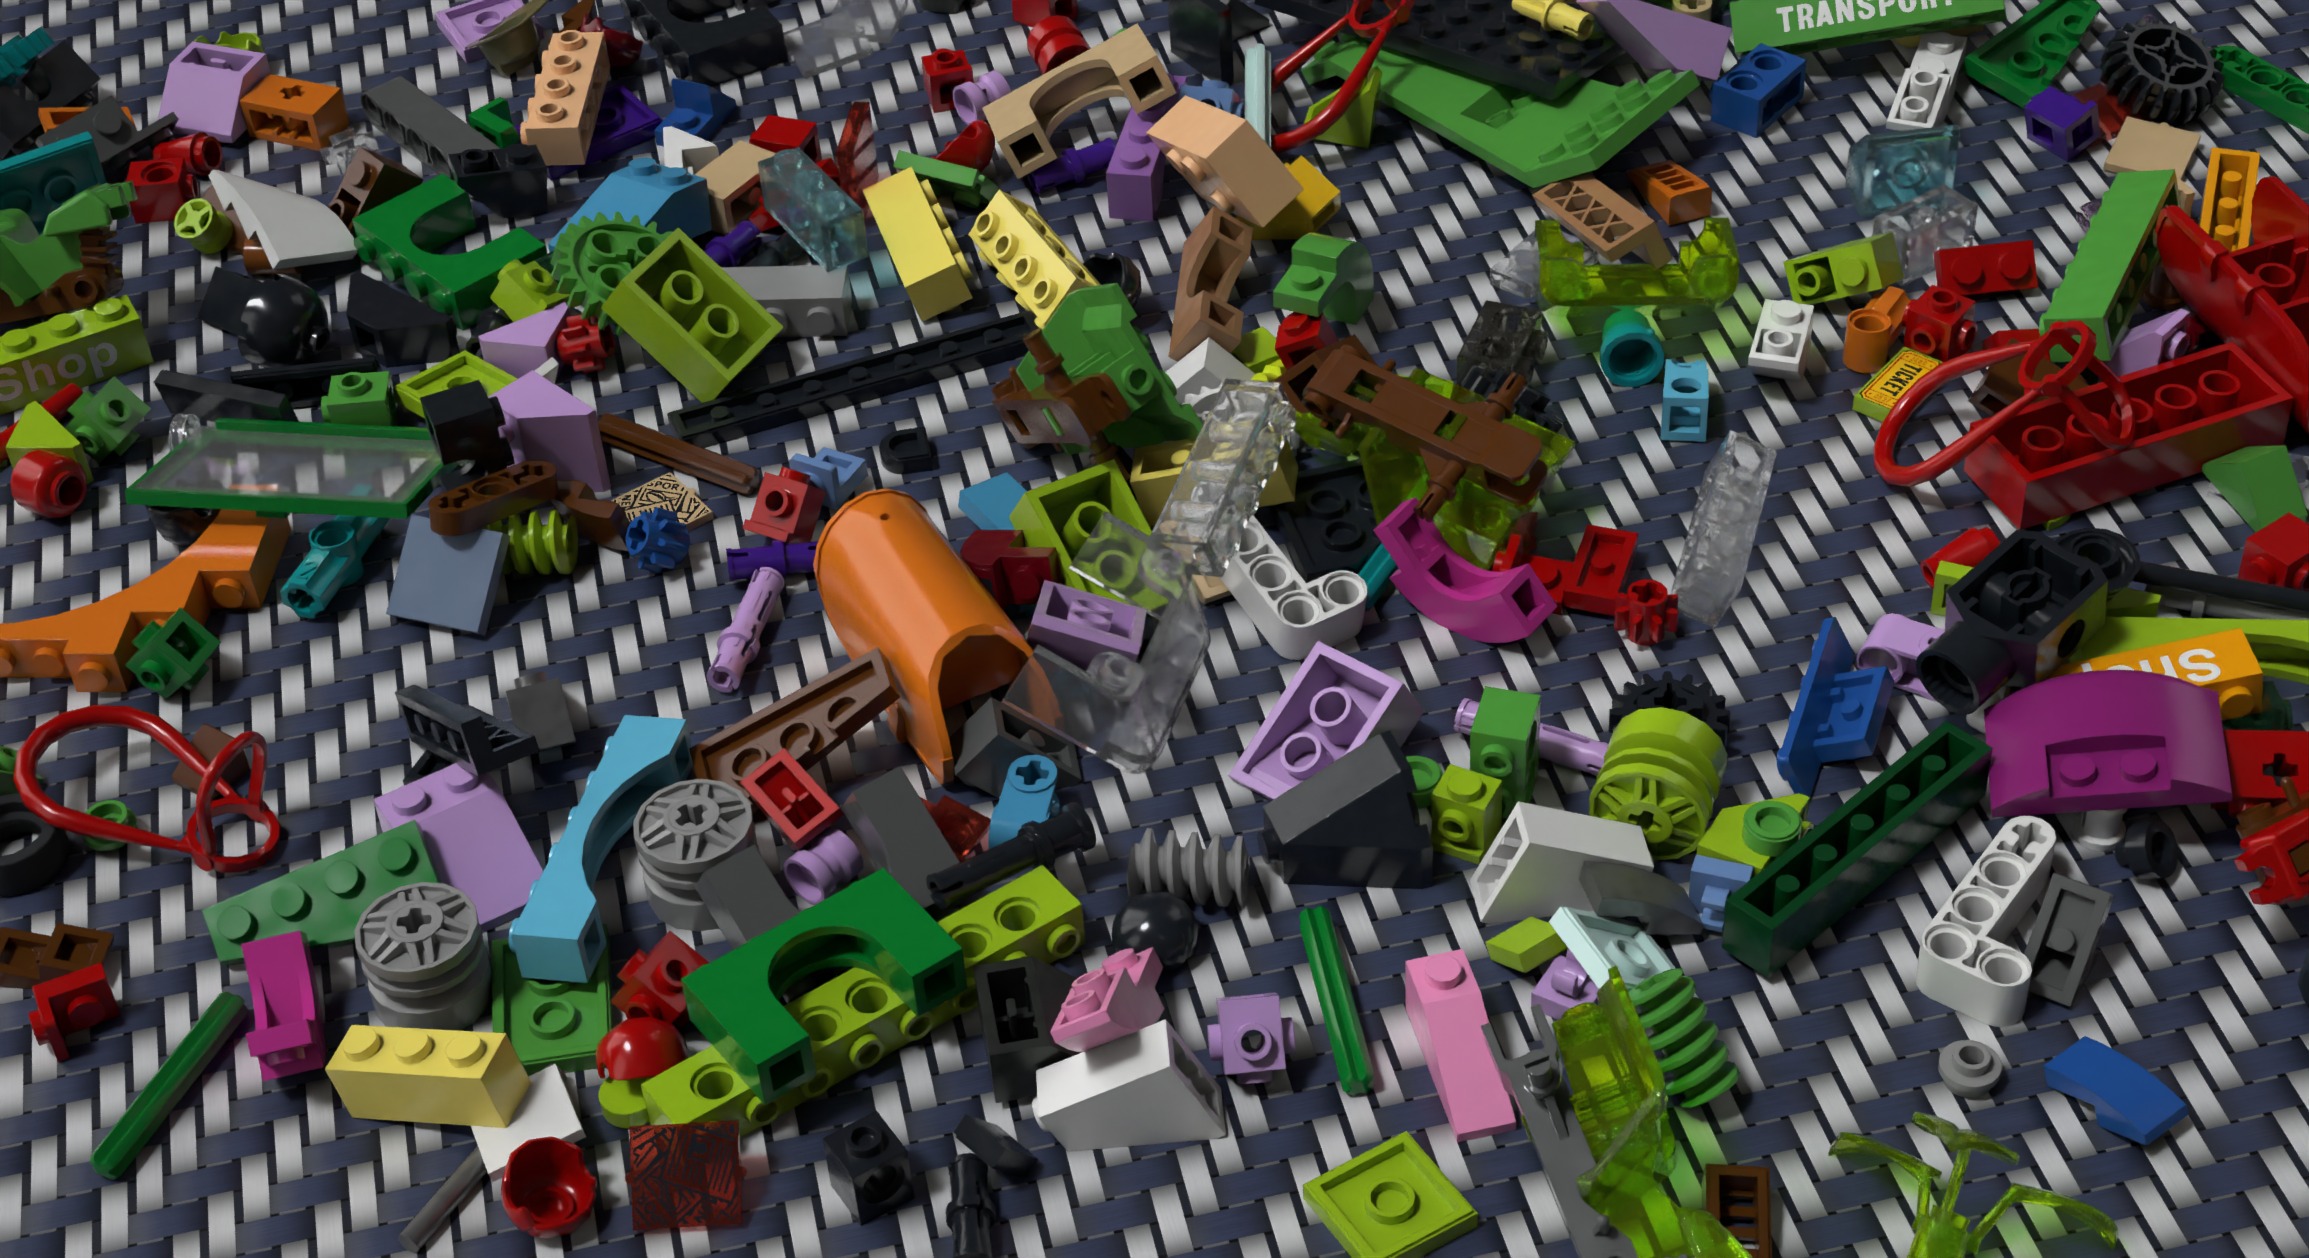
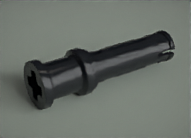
M1071 802L1063 806L1059 815L1041 823L1032 820L1023 824L1021 829L1018 830L1017 837L938 873L928 875L926 878L927 888H939V891L930 894L934 903L943 910L952 903L1032 867L1035 869L1043 865L1046 869L1054 866L1055 859L1076 849L1086 852L1094 848L1096 845L1094 826L1084 808L1079 803Z

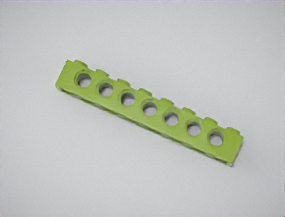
M1043 865L1033 869L937 922L962 947L968 989L917 1017L880 977L864 969L854 967L783 1006L810 1036L817 1076L764 1105L712 1045L641 1084L651 1126L657 1133L661 1132L662 1128H666L667 1133L665 1135L669 1139L672 1132L667 1127L672 1129L677 1127L671 1145L673 1153L680 1130H683L675 1155L677 1158L679 1157L686 1131L689 1132L680 1160L683 1166H685L686 1159L689 1160L687 1167L691 1166L692 1161L698 1162V1160L686 1157L693 1132L716 1140L712 1155L716 1154L720 1142L723 1143L722 1150L726 1144L734 1141L689 1126L705 1125V1129L709 1126V1130L712 1131L720 1128L722 1134H725L720 1125L727 1124L724 1126V1129L728 1136L737 1140L758 1127L768 1125L778 1116L808 1099L823 1094L828 1088L856 1072L873 1066L881 1058L904 1045L921 1039L929 1031L961 1013L974 1009L978 1005L973 966L1031 956L1050 964L1059 958L1067 957L1075 949L1086 944L1082 904ZM734 1124L735 1128L734 1135L730 1134L728 1131L730 1129V1125ZM661 1135L660 1137L668 1146L669 1142ZM697 1137L698 1143H705L708 1150L703 1155L695 1151L691 1156L703 1159L709 1156L713 1142Z

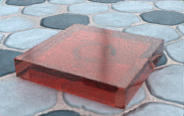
M854 102L851 105L836 150V160L845 225H847V228H863L870 207L863 189L877 183L879 173L870 103Z

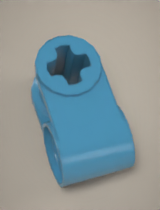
M1026 755L1011 763L999 803L995 806L992 813L988 839L989 849L1017 837L1018 830L1029 821L1034 820L1041 823L1060 814V801L1054 793L1057 784V768L1049 758L1041 755Z

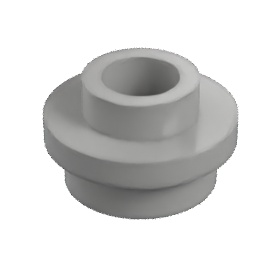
M1960 1040L1947 1045L1942 1050L1939 1057L1938 1070L1945 1086L1952 1093L1965 1098H1977L1988 1093L1997 1084L2001 1075L2002 1063L1998 1054L1989 1046L1978 1041Z

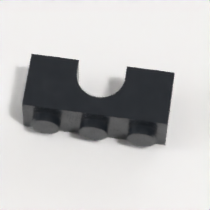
M65 40L35 61L21 80L33 93L36 102L27 101L19 97L6 83L0 87V161L12 153L15 155L25 153L35 145L36 139L34 136L41 131L44 132L38 116L39 108L86 107L95 98L91 91L101 78Z
M479 380L420 398L430 439L443 465L461 460H470L462 469L440 476L444 492L515 464L506 436L500 437L498 427L506 425L500 402L497 396L488 398ZM509 517L501 520L502 525H507Z

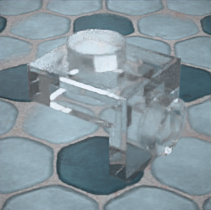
M349 128L329 136L331 145L319 149L325 165L337 164L342 178H344L346 170L353 161L359 147L382 155L372 131L356 135L354 128Z

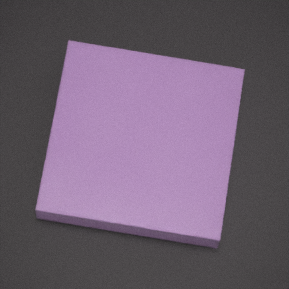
M474 0L435 13L437 26L467 64L485 58L477 46L468 48L467 45L487 35L504 19L525 4L521 0ZM533 16L539 40L544 39L542 25Z

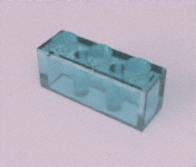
M799 147L779 151L774 156L758 162L764 208L827 272L869 257L863 210Z

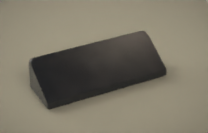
M376 357L235 371L231 372L230 377L232 384L285 394L292 408L321 405L322 396H328L331 376L344 375L349 372L370 373L382 372L383 370Z

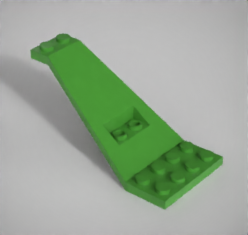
M1340 32L1338 35L1341 41L1337 44L1335 41L1327 43L1314 55L1315 60L1301 69L1308 85L1336 75L1347 80L1372 42ZM1383 45L1371 67L1372 69L1378 66L1382 71L1379 100L1532 188L1598 169L1700 85L1692 69L1673 74L1672 70L1669 69L1653 76L1643 85H1641L1639 80H1634L1622 87H1617L1586 78L1555 100H1551Z

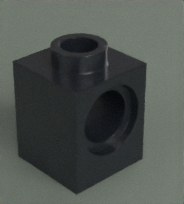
M877 1111L822 1138L831 1186L860 1226L915 1198L907 1149Z

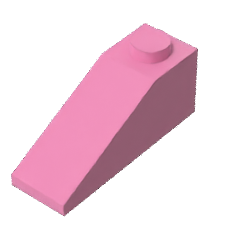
M1459 949L1405 961L1406 1011L1457 1143L1516 1130V1119L1509 1094L1503 1088L1483 1036L1481 1026L1489 1023L1481 991L1464 950Z

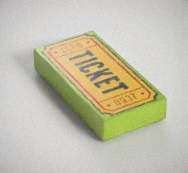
M1903 347L1854 395L1852 410L1883 422L1896 401L1920 377L1941 364L1942 361Z

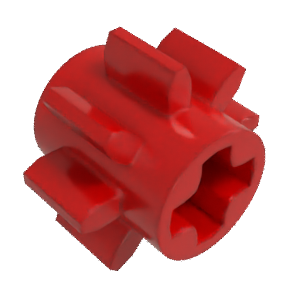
M582 314L567 317L568 328L560 330L556 336L557 351L562 362L566 365L573 364L575 372L582 370L584 374L605 369L603 358L612 356L615 352V338L610 325L608 324L601 330L598 328V318L595 316L585 320L581 318Z
M1643 579L1633 582L1629 586L1627 594H1615L1614 629L1616 631L1625 630L1626 637L1638 645L1648 646L1660 643L1665 636V631L1677 632L1678 595H1668L1667 588L1655 580Z

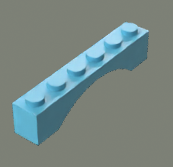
M624 715L614 736H610L607 739L604 755L596 771L590 772L586 790L578 806H574L570 810L564 833L559 842H555L552 845L548 863L540 879L535 880L531 885L529 900L520 917L515 918L511 924L509 947L513 953H516L523 978L588 983L607 944L597 900L593 895V887L600 866L614 844L633 826V821L640 806L658 790L677 782L686 781L693 767L689 751L692 744L687 719Z

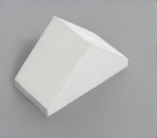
M1210 337L1165 372L1177 389V395L1174 397L1178 403H1184L1185 394L1199 395L1202 386L1215 389L1219 387L1220 382L1225 386H1236L1241 381L1243 387L1251 388V379L1255 375L1254 372Z

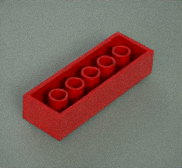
M2231 341L2118 377L2124 384L2135 410L2136 429L2132 443L2126 449L2114 450L2102 445L2085 429L2062 400L2056 396L2026 406L1965 458L1964 472L2019 530H2023L2200 473L2204 463L2247 446H2281L2284 444L2294 397ZM2104 382L2072 391L2108 432L2115 437H2120L2122 430L2121 411L2113 393ZM1991 417L1970 423L1969 432Z

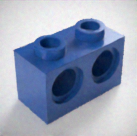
M1760 43L1746 56L1741 57L1724 75L1719 76L1717 81L1713 82L1709 92V100L1712 102L1710 121L1757 138L1803 98L1807 60Z

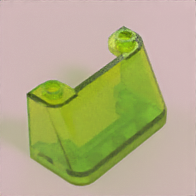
M1728 217L1704 218L1703 230L1697 238L1691 242L1679 241L1678 264H1665L1657 270L1649 264L1583 265V242L1571 243L1561 232L1559 220H1535L1534 292L1537 305L1548 315L1556 317L1611 316L1613 313L1621 310H1634L1642 313L1644 316L1705 315L1718 310L1736 291L1739 279V254Z

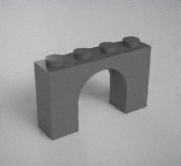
M901 766L852 791L841 809L870 855L876 871L884 868L935 921L960 907L962 903L959 900L942 910L934 903L930 894L939 891V888L928 889L926 883L927 876L932 873H938L960 862ZM755 844L705 870L695 886L732 950L801 912L788 900ZM829 967L811 972L794 982L784 992L782 997L788 1004L816 988L817 984L814 978L832 969L835 975L839 976L854 967Z

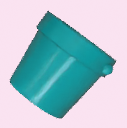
M1634 310L1618 311L1607 318L1602 327L1600 363L1610 383L1623 387H1638L1649 383L1659 374L1664 365L1663 346L1659 337L1655 334V330L1651 328L1647 318L1642 313Z

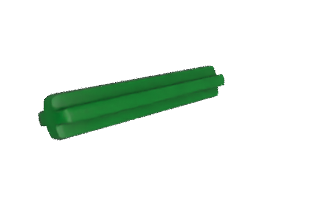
M1318 906L1315 909L1305 908L1299 915L1301 922L1299 927L1342 1089L1351 1096L1360 1092L1367 1094L1375 1086L1373 1080L1375 1074L1330 911L1323 906Z
M225 991L216 997L91 1154L89 1162L94 1167L93 1171L96 1174L111 1180L118 1179L248 1014V1009L244 1005L245 1000L241 996Z

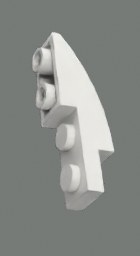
M1947 32L1922 34L1911 66L1905 69L1886 121V129L1933 136L1938 132L1955 94L1957 76L1966 53L1967 37L1955 36Z

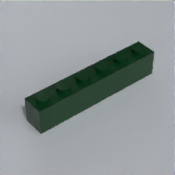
M1948 721L1943 722L1726 899L1722 948L1763 976L1771 977L1985 797L1989 774L1988 767L1991 762L1993 748Z

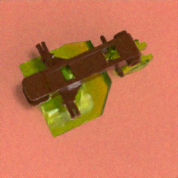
M1343 345L1340 349H1334L1303 390L1304 398L1302 404L1308 413H1300L1297 410L1291 409L1286 415L1289 427L1296 431L1309 446L1346 457L1351 456L1359 449L1377 526L1402 502L1417 497L1419 503L1413 508L1414 513L1422 520L1425 517L1426 522L1433 521L1444 539L1459 556L1476 567L1489 570L1499 551L1498 548L1521 515L1529 513L1534 508L1540 495V488L1551 473L1555 475L1576 446L1575 441L1515 414L1516 408L1514 405L1529 386L1528 381L1520 374L1517 377L1515 372L1509 374V377L1497 393H1491L1487 399H1484L1478 393L1439 378L1422 369L1415 368L1407 379L1392 373L1396 366L1394 359H1388L1381 368L1368 362L1359 350L1350 345Z

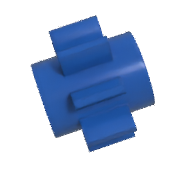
M656 507L653 513L641 512V516L636 517L630 523L626 533V547L631 557L639 558L638 568L660 573L663 567L674 569L675 564L680 563L685 558L690 545V536L686 529V524L676 522L677 512Z

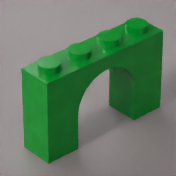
M441 174L352 219L357 236L354 239V246L360 258L364 262H370L379 268L390 281H396L402 285L415 299H420L431 308L446 313L462 331L476 324L480 314L486 308L492 306L494 302L490 299V296L500 282L497 278L498 274L512 260L518 259L523 265L536 261L542 268L552 274L546 245L521 227L469 252L454 255L430 253L476 228L469 193L460 188L455 181L445 174Z
M884 868L852 883L847 888L801 911L798 915L752 938L740 947L681 978L690 1020L764 1105L817 1076L809 1034L779 1002L784 992L803 976L829 967L848 966L864 969L880 977L917 1017L968 989L962 947Z

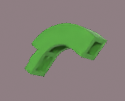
M1315 232L1305 234L1291 248L1292 265L1273 290V307L1319 317L1323 312L1328 319L1357 325L1374 299L1373 267L1367 248L1362 243Z

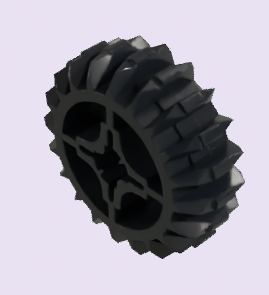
M2140 18L2136 24L2126 23L2122 29L2115 33L2114 37L2110 38L2101 57L2099 68L2102 74L2100 81L2108 85L2106 94L2118 97L2117 106H2127L2132 110V116L2140 114L2145 116L2149 122L2160 120L2161 123L2166 122L2169 125L2175 122L2184 127L2188 121L2197 122L2201 116L2208 112L2209 108L2214 106L2225 76L2222 74L2224 64L2216 59L2217 50L2207 48L2205 46L2206 38H2196L2191 34V28L2185 31L2178 28L2175 21L2170 25H2166L2159 18H2156L2150 24L2147 20Z

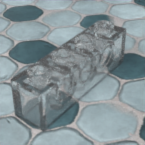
M1732 430L1729 431L1705 470L1670 593L1678 595L1677 610L1680 613L1713 628H1716L1742 588L1777 454L1776 450Z

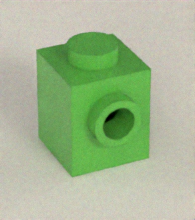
M390 371L370 373L349 372L344 375L331 376L328 396H322L321 399L324 423L397 426L399 407L398 403L394 402Z

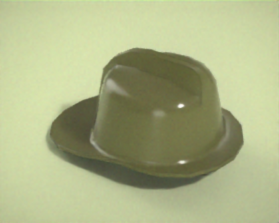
M532 0L504 19L487 35L470 43L467 47L477 46L489 63L503 76H508L528 66L535 60L540 47V40L533 16L549 0Z

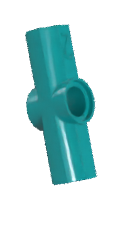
M357 491L354 497L349 499L380 501L374 493ZM337 515L334 520L315 526L308 536L311 546L310 552L280 590L283 604L294 610L299 617L314 619L320 611L326 608L340 587L349 586L362 577L364 568L361 558L391 518Z

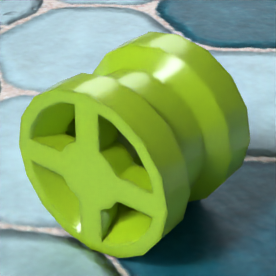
M202 198L186 202L175 216V232L182 239L190 242L201 253L214 254L221 251L232 237V221L224 213L217 211L210 202Z

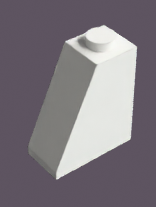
M1518 801L1470 879L1480 922L1495 924L1525 920L1530 916L1535 918L1550 917L1556 913L1560 906L1588 912L1594 911L1579 881L1584 861L1623 864L1652 872L1654 868L1653 857L1648 850L1641 826Z
M1166 1019L1036 1070L1037 1097L1032 1101L1035 1119L1040 1128L1046 1133L1051 1132L1068 1152L1210 1140L1226 1135L1221 1087Z

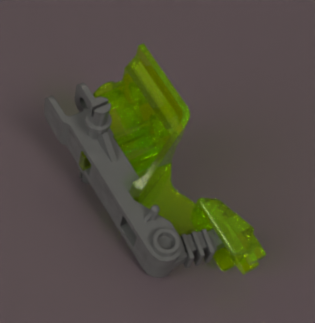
M1617 966L1608 969L1609 979L1596 993L1599 1005L1593 1002L1578 1004L1564 1012L1561 1019L1552 1023L1555 1038L1541 1005L1537 1004L1531 1007L1536 1028L1544 1045L1542 1049L1532 1050L1526 1055L1513 1060H1507L1502 1054L1491 1024L1487 1023L1481 1026L1486 1045L1503 1088L1515 1098L1521 1113L1520 1117L1528 1140H1532L1579 1258H1753L1712 1213L1689 1207L1679 1208L1671 1198L1663 1194L1657 1187L1658 1184L1672 1174L1678 1160L1674 1134L1667 1120L1669 1115L1666 1109L1668 1098L1663 1072ZM1559 1050L1561 1052V1056L1564 1062V1066L1567 1072V1076L1570 1082L1573 1095L1570 1094V1091L1567 1087V1084L1562 1074L1563 1066Z

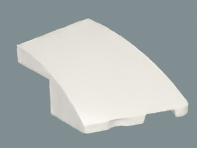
M213 169L208 175L224 211H236L248 240H260L273 270L353 259L357 254L354 238L346 225L331 209L321 202L220 170Z

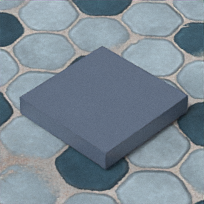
M411 515L386 614L397 618L485 636L510 536L502 532L482 528L459 536L439 535L431 530L430 518Z

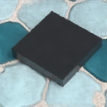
M1168 0L1171 52L1208 79L1228 84L1233 83L1231 8L1220 0Z

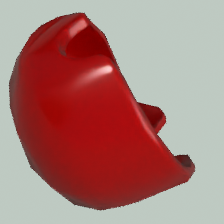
M973 121L957 138L945 143L946 149L937 157L931 156L930 158L977 169L981 173L992 159L995 148V136L991 127L985 121Z
M652 1017L627 1019L603 1036L597 1044L595 1053L599 1077L601 1079L605 1078L606 1068L611 1079L619 1081L655 1077L689 1058L686 1040L682 1033L670 1022Z
M553 1136L530 1139L510 1153L502 1176L501 1198L503 1207L514 1225L520 1231L527 1232L530 1236L550 1239L571 1234L590 1218L596 1197L597 1179L590 1174L584 1163L583 1151L576 1144Z

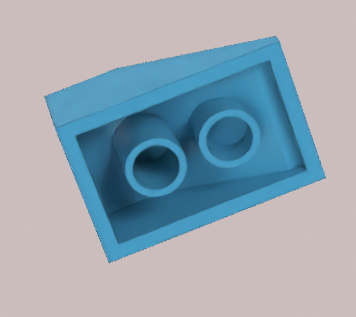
M652 158L631 160L628 167L611 173L550 241L548 249L549 253H554L558 238L561 233L565 234L569 223L578 226L581 216H586L594 222L597 212L604 214L609 221L613 219L615 212H620L625 222H631L632 217L638 215L640 225L647 227L653 221L656 222V232L661 235L668 231L674 232L677 228H680L690 239L712 230L707 179L687 173V170L684 168H670L657 164Z

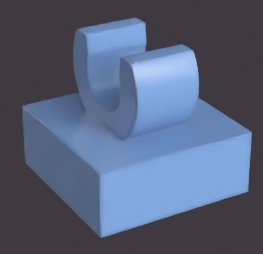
M1701 855L1695 856L1690 874L1689 898L1696 912L1702 914L1701 921L1704 929L1723 932L1726 899L1753 878L1754 866Z

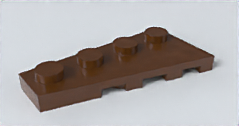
M877 647L689 748L697 779L723 781L737 788L751 804L753 814L759 807L741 785L740 781L783 748L789 752L805 771L809 770L900 698L887 657Z

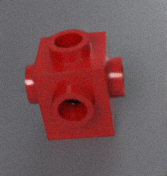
M1935 285L1930 286L1917 300H1911L1903 313L1902 326L1906 327L1903 347L1942 362L1964 355L1972 345L1977 333L1978 325L1973 322L1976 301L1958 295L1949 289L1940 288Z
M669 931L648 954L639 948L617 974V977L624 982V985L610 1002L624 1012L627 1019L652 1017L670 1023L674 1022L682 1028L690 1018L681 978L710 962L672 931Z

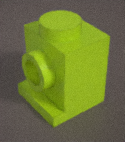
M515 259L505 265L499 272L497 278L500 282L490 296V299L515 322L564 302L567 304L570 294L557 293L558 283L536 261L523 265L518 259Z
M1449 764L1431 794L1432 834L1430 838L1433 850L1479 865L1502 827V780Z

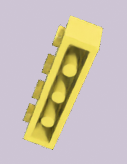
M911 166L863 189V193L903 285L921 321L923 322L942 312L951 311L961 303L972 299L965 281L972 278L973 275L928 179L919 183Z
M998 190L986 209L979 214L968 234L980 248L977 253L978 256L990 266L998 269L999 272L996 274V277L1004 285L1018 293L1015 300L1022 307L1037 316L1034 322L1042 330L1068 294L1083 287L1101 285L1032 206L1001 190Z

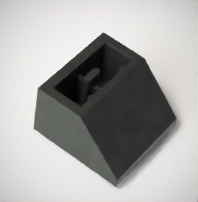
M1033 956L973 966L979 1015L995 1102L1037 1096L1036 1070L1082 1053L1068 1050L1058 1045L1050 1033L1061 1010V1005L1065 1002L1071 988H1073L1072 983L1077 978Z

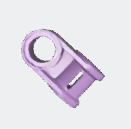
M1891 613L1883 615L1877 620L1856 658L1859 670L1887 666L1895 681L1893 687L1921 695L1931 701H1936L1920 681L1916 669V660L1922 651L1945 632V629L1920 623L1900 614Z

